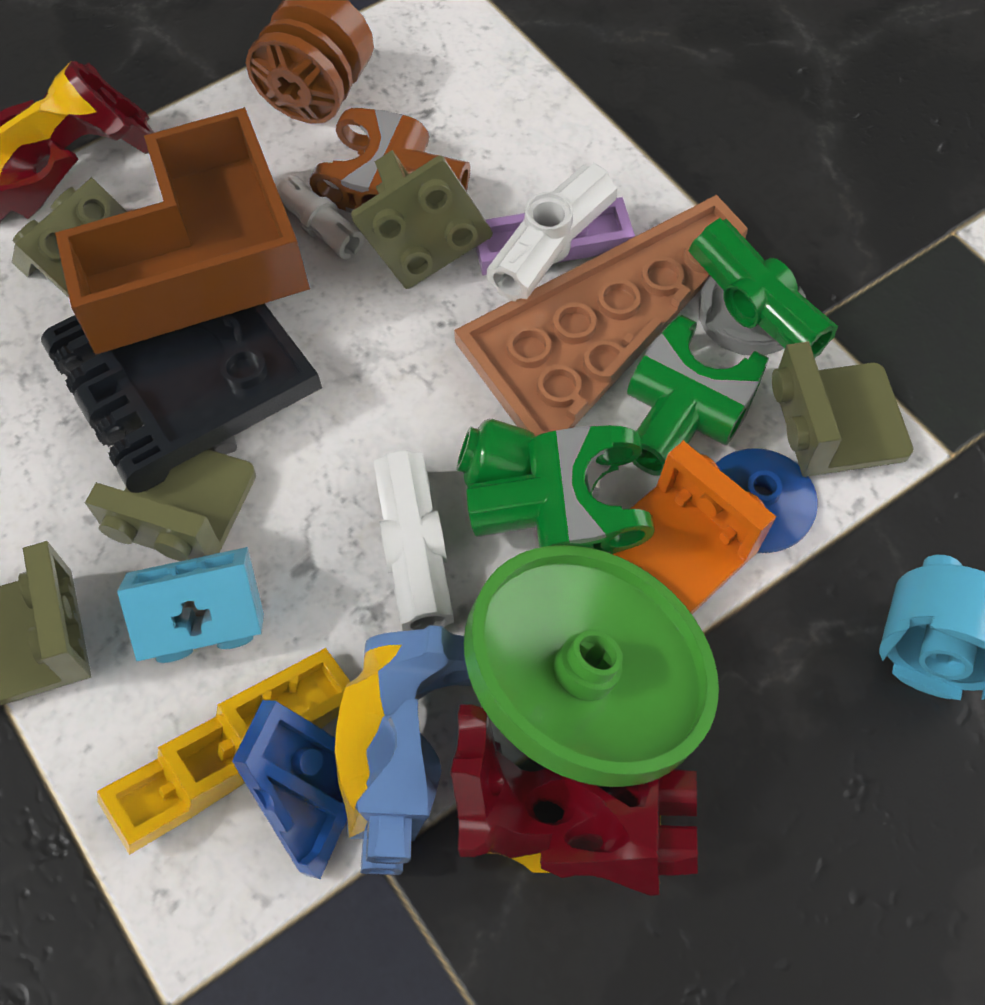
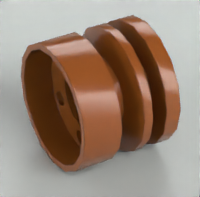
M282 0L273 13L270 23L262 29L259 38L253 42L248 50L245 63L249 79L258 93L271 106L288 117L309 124L325 123L336 116L342 102L347 98L352 84L358 80L368 64L374 50L373 36L364 16L349 0Z

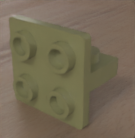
M391 150L374 161L382 183L376 186L379 194L351 212L353 223L406 289L415 286L490 239L493 235L490 226L445 158L441 155L436 156L409 174L394 151Z

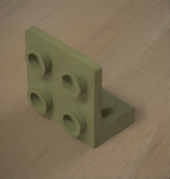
M48 541L22 548L26 572L19 574L18 581L0 586V706L92 678L72 571Z

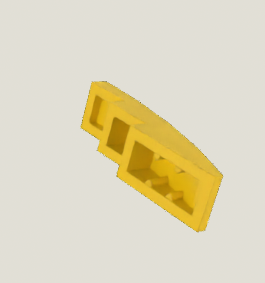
M326 648L217 704L216 717L159 746L156 760L97 791V802L129 855L191 819L245 784L232 760L262 700L277 701L321 729L338 717L345 687L351 681Z

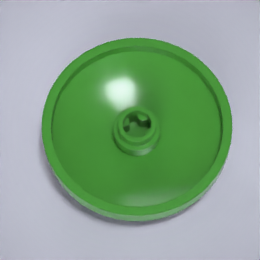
M574 545L544 546L528 550L509 559L495 570L482 587L468 615L464 634V656L470 682L481 706L494 725L516 748L538 764L561 776L582 783L606 787H629L645 784L663 777L682 764L704 740L711 728L718 705L719 685L715 660L703 631L686 606L672 591L651 574L623 558L597 549Z

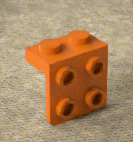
M683 440L668 453L657 486L630 508L650 512L653 517L654 535L639 546L614 553L613 555L623 558L651 574L672 591L689 612L693 614L757 554L777 516L770 512L756 495L745 491L720 471L717 464L711 458L700 454Z

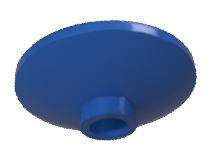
M757 448L735 451L716 462L720 471L742 489L756 495L765 507L777 516L757 553H772L785 550L797 544L806 536L816 518L818 500L809 476H802L800 467L796 462L780 453ZM754 486L764 487L772 492V494L768 496L761 495L756 492Z

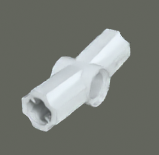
M596 163L590 166L582 165L553 192L536 194L527 201L524 220L487 268V280L494 285L500 295L514 302L521 298L528 299L551 265L562 261L568 255L571 248V240L616 200L617 187L610 179L608 171Z
M400 450L386 453L385 456L373 460L383 514V521H379L388 573H393L399 620H401L403 631L425 629L429 625L444 627L454 623L443 565V563H447L443 533L438 511L433 512L426 463H424L422 452Z

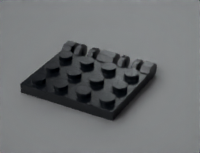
M265 303L96 355L75 315L49 327L41 337V343L51 360L54 361L53 364L58 372L60 371L61 375L65 374L67 376L65 380L66 386L73 393L74 399L91 428L96 432L95 435L103 446L107 445L110 447V452H108L109 459L113 466H116L117 472L126 488L133 493L147 491L164 482L172 468L322 389L318 373Z

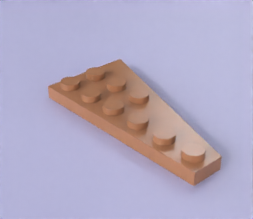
M715 195L535 288L528 299L521 298L515 302L510 301L455 329V343L517 427L527 429L534 433L535 436L550 431L574 428L704 286L710 275L688 251L693 240L709 224L719 218L722 220L727 219L744 238H746L748 228L719 196Z

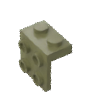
M92 177L77 190L70 187L64 191L51 205L50 209L52 212L39 223L35 219L27 223L12 240L15 243L12 263L26 277H29L38 269L68 298L69 294L55 233L127 212Z
M809 341L786 345L779 367L772 372V389L776 401L780 403L787 425L788 442L791 449L795 451L803 477L903 463L910 458L913 453V445L888 376L882 365L866 363L818 370Z
M206 450L172 468L164 482L144 492L133 493L127 488L123 491L96 482L85 504L100 524L99 530L107 537L123 544H139L157 550L171 559L184 561L220 553L256 479V472L253 465L248 461L212 450Z

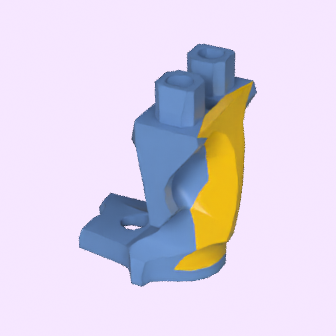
M429 625L425 629L383 633L366 640L364 647L363 671L345 687L336 725L334 751L339 788L348 820L346 825L349 839H362L360 870L362 874L401 875L403 863H408L411 859V841L416 839L432 809L442 769L434 748L420 733L418 700L435 689L454 685L472 686L465 663L464 636L452 634L442 626Z

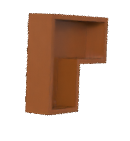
M245 107L144 135L164 200L163 202L55 233L71 308L95 355L310 290L297 239Z

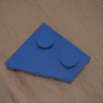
M262 700L232 762L298 871L306 876L321 879L347 821L346 809L338 783L334 751L335 737L279 702Z

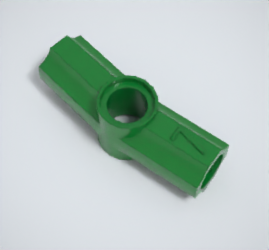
M719 218L693 240L688 251L724 290L723 299L727 310L736 322L743 327L753 328L759 325L784 348H786L787 344L809 341L814 358L819 356L828 343L834 339L838 326L798 292L797 282L791 270L778 259L769 258L764 260L727 219L722 220Z

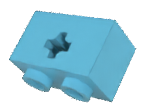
M248 547L128 572L117 590L136 662L156 658V661L159 663L173 662L189 656L193 649L217 644L219 649L237 648L251 642L254 638L253 636L262 634L264 611ZM186 601H194L197 610H205V614L203 616H196L193 608H184Z

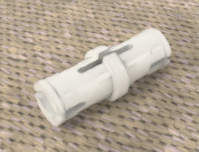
M296 175L288 176V180L295 186V189L285 179L280 181L277 185V190L283 206L302 223L301 227L306 233L312 237L318 236L343 260L351 258V254L345 249V246L354 255L361 250L365 240L364 235L336 211L337 205L327 197L318 196Z

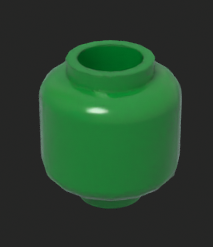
M484 420L478 429L469 427L460 450L456 470L464 473V482L467 487L468 484L531 474L528 443L536 436L527 429L499 420Z

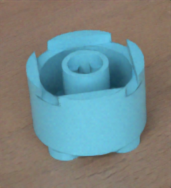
M932 555L924 560L922 567L907 572L898 580L880 644L879 654L882 661L888 656L894 663L892 674L900 681L929 695L954 700H961L963 690H983L981 700L985 699L984 571L963 566L957 559L951 556Z

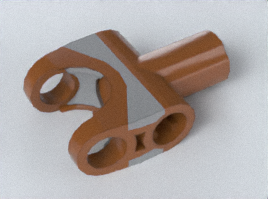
M350 108L345 110L336 124V133L343 144L358 151L360 156L347 161L333 160V163L323 162L318 164L314 168L309 184L313 192L318 196L329 198L337 205L338 209L351 213L354 209L379 194L376 186L382 183V180L374 162L393 150L410 174L439 155L425 152L430 136L425 126L415 118L384 110ZM348 125L359 126L367 135L354 132ZM444 157L467 191L470 179V163ZM324 180H328L329 182L336 185L339 189H335L329 186Z

